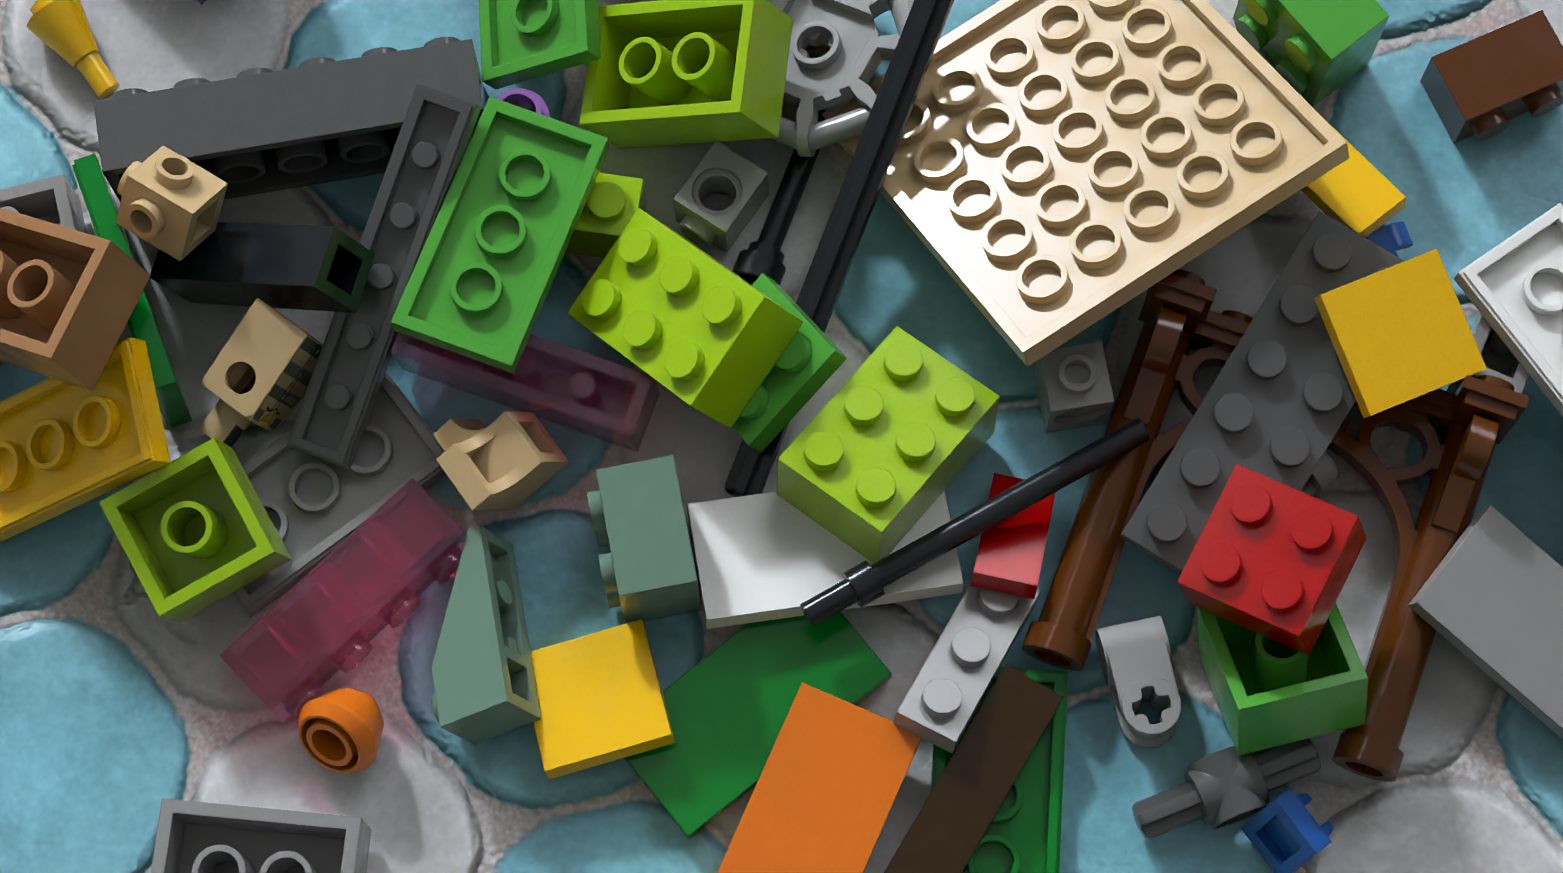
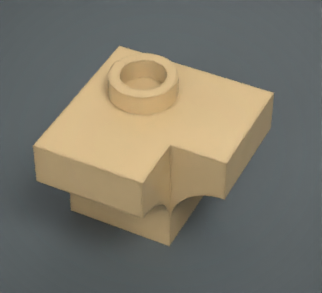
M505 411L489 426H485L479 419L450 418L433 434L445 451L436 459L472 511L516 509L569 462L533 412Z

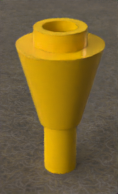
M37 0L30 8L33 16L28 21L26 27L73 68H78L99 99L105 98L116 91L120 85L98 55L100 51L81 0Z

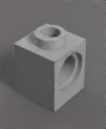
M715 140L673 199L676 221L679 222V230L691 241L702 247L708 248L712 243L728 253L769 195L768 172ZM714 193L727 194L734 200L730 207L721 211L710 210L702 202L707 196Z
M1103 341L1056 348L1037 360L1034 377L1045 433L1108 423L1114 404V397Z

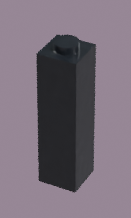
M217 222L216 230L181 261L159 249L150 278L190 303L251 307L258 297L272 308L356 313L375 253L333 226Z

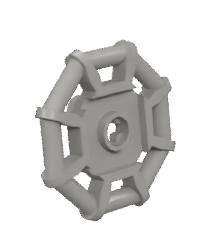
M769 0L793 18L783 102L798 108L796 122L781 117L779 138L769 139L796 149L800 157H813L818 149L862 134L877 97L868 83L882 60L891 61L914 0H799L796 2L794 0ZM887 10L891 11L899 35L880 36L874 19ZM823 39L829 40L828 46L830 50L825 55L819 58L809 57L808 52L805 50L809 44L818 46L822 43ZM852 99H855L861 107L819 122L818 111L820 110L826 112L841 111L849 105Z

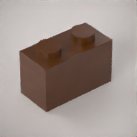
M1543 10L1431 57L1420 82L1453 143L1473 135L1477 141L1486 140L1506 129L1510 125V119L1526 112H1530L1532 117H1538L1554 110L1563 103V46Z

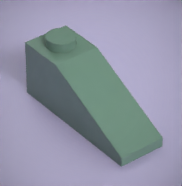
M481 525L468 529L431 666L435 690L431 698V704L440 727L474 745L541 719L514 548L511 543Z

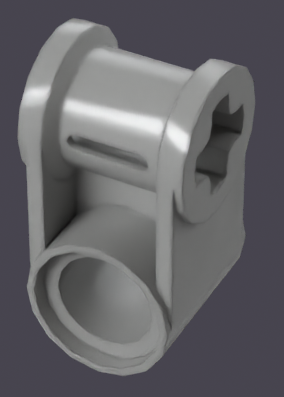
M1161 616L1096 629V643L1102 671L1107 685L1110 686L1119 727L1123 736L1131 744L1143 749L1157 748L1164 745L1173 736L1181 713V699L1173 673L1170 644ZM1150 702L1153 711H1162L1158 724H1149L1146 715H1138L1140 703Z

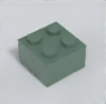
M674 455L596 469L599 490L587 492L597 545L598 547L610 545V553L598 555L609 608L621 606L625 623L639 619L645 622L702 611L698 580Z

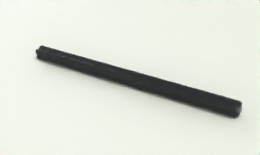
M914 0L796 301V304L823 333H825L954 0ZM789 423L762 453L748 446L742 439L725 483V491L734 497L761 494L763 492Z

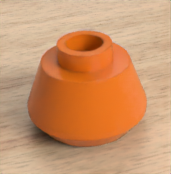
M339 688L308 701L301 708L298 714L299 738L306 752L318 764L338 773H355L368 769L375 761L384 728V720L377 702L369 694L360 690Z

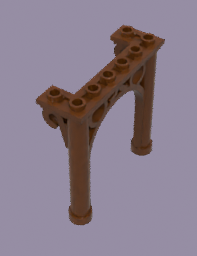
M1178 269L1148 288L1138 319L1144 323L1104 436L1139 418L1149 432L1150 441L1090 473L1038 621L1030 623L1022 645V650L1025 653L1046 664L1071 671H1082L1084 669L1092 646L1090 641L1125 541L1120 539L1119 536L1137 509L1148 479L1157 466L1170 455L1192 419L1191 417L1182 421L1157 439L1174 389L1178 388L1182 403L1194 416L1204 399L1195 388L1193 382L1195 372L1207 366L1223 368L1253 319L1244 313L1233 310H1225L1221 314L1211 311L1210 308L1217 289L1206 286L1205 281L1192 272ZM1189 348L1196 350L1192 355L1186 356ZM1467 375L1455 394L1438 388L1366 417L1355 434V439L1345 432L1350 422L1344 419L1327 449L1355 468L1376 492L1391 522L1396 548L1392 582L1364 665L1368 676L1366 722L1364 725L1343 730V733L1339 736L1332 758L1335 764L1357 775L1378 781H1396L1404 756L1399 747L1436 634V630L1408 605L1472 522L1496 444H1500L1526 410L1530 396L1515 392V388L1510 382L1499 377L1479 375L1477 378ZM1385 426L1409 432L1421 444L1423 450L1422 460L1411 466L1386 468L1372 449L1370 442L1371 433L1377 428ZM1437 434L1444 436L1442 444L1440 443ZM1426 475H1429L1431 478L1414 527L1410 509L1399 486L1417 483Z

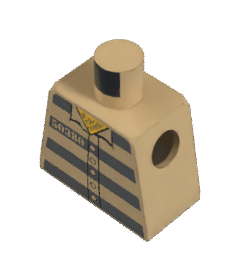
M257 297L203 377L202 385L219 397L220 400L199 426V429L211 439L216 438L230 447H233L251 422L270 432L275 431L305 396L323 344Z

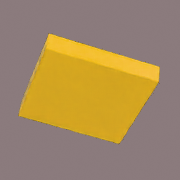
M1437 248L1314 298L1363 418L1461 380L1467 375L1471 376L1487 369Z
M642 619L530 651L541 719L533 722L544 771L549 780L675 743L647 629Z

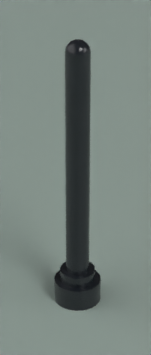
M824 110L818 111L819 122L825 120L822 115L825 112ZM820 149L816 150L813 157H800L797 150H793L758 241L751 242L748 249L739 252L732 272L752 285L764 273L776 281L779 286L781 285L786 267L782 263L785 256L780 250Z

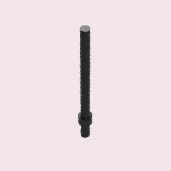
M1136 418L871 565L865 560L843 572L844 580L800 604L806 619L814 627L855 603L862 608L885 595L884 587L1150 441L1147 428L1139 418Z

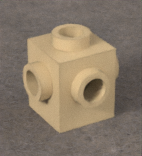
M163 145L144 162H133L122 175L117 188V193L122 198L116 224L181 261L216 230L228 183Z

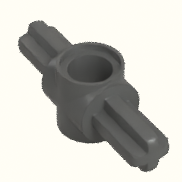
M1309 738L1272 747L1255 755L1248 753L1238 756L1235 746L1225 748L1190 764L1186 768L1187 771L1184 772L1185 783L1135 802L1132 806L1134 820L1141 834L1148 839L1155 838L1200 819L1206 827L1211 826L1212 829L1231 825L1264 809L1270 800L1269 791L1317 773L1321 769L1318 751Z

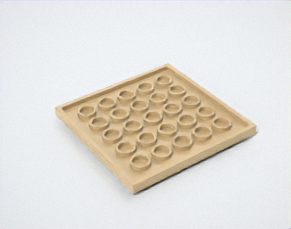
M1000 0L939 39L933 54V60L929 64L880 192L1028 367L1349 159L1347 142L1207 0ZM885 74L868 84L876 95L879 92ZM852 99L843 110L838 112L825 111L822 115L827 120L861 107L855 99ZM862 134L838 142L851 158L854 156Z

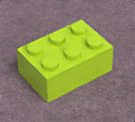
M657 0L598 6L601 59L587 64L579 121L581 126L595 134L607 137L609 143L619 149L715 142V140L723 142L779 138L793 18L769 0Z
M640 208L635 212L567 312V314L687 404L730 429L803 324V321Z
M896 326L779 456L777 462L776 494L872 563H875L892 552L993 435L1000 396Z

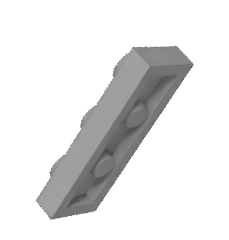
M969 585L897 710L894 724L953 753L1035 607L1041 590L1037 589L1035 599Z

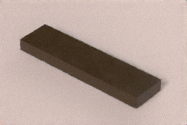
M1006 664L884 873H962L1057 711L1063 697Z

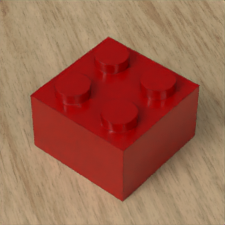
M1236 464L1177 583L1189 603L1309 656L1367 538L1359 516Z

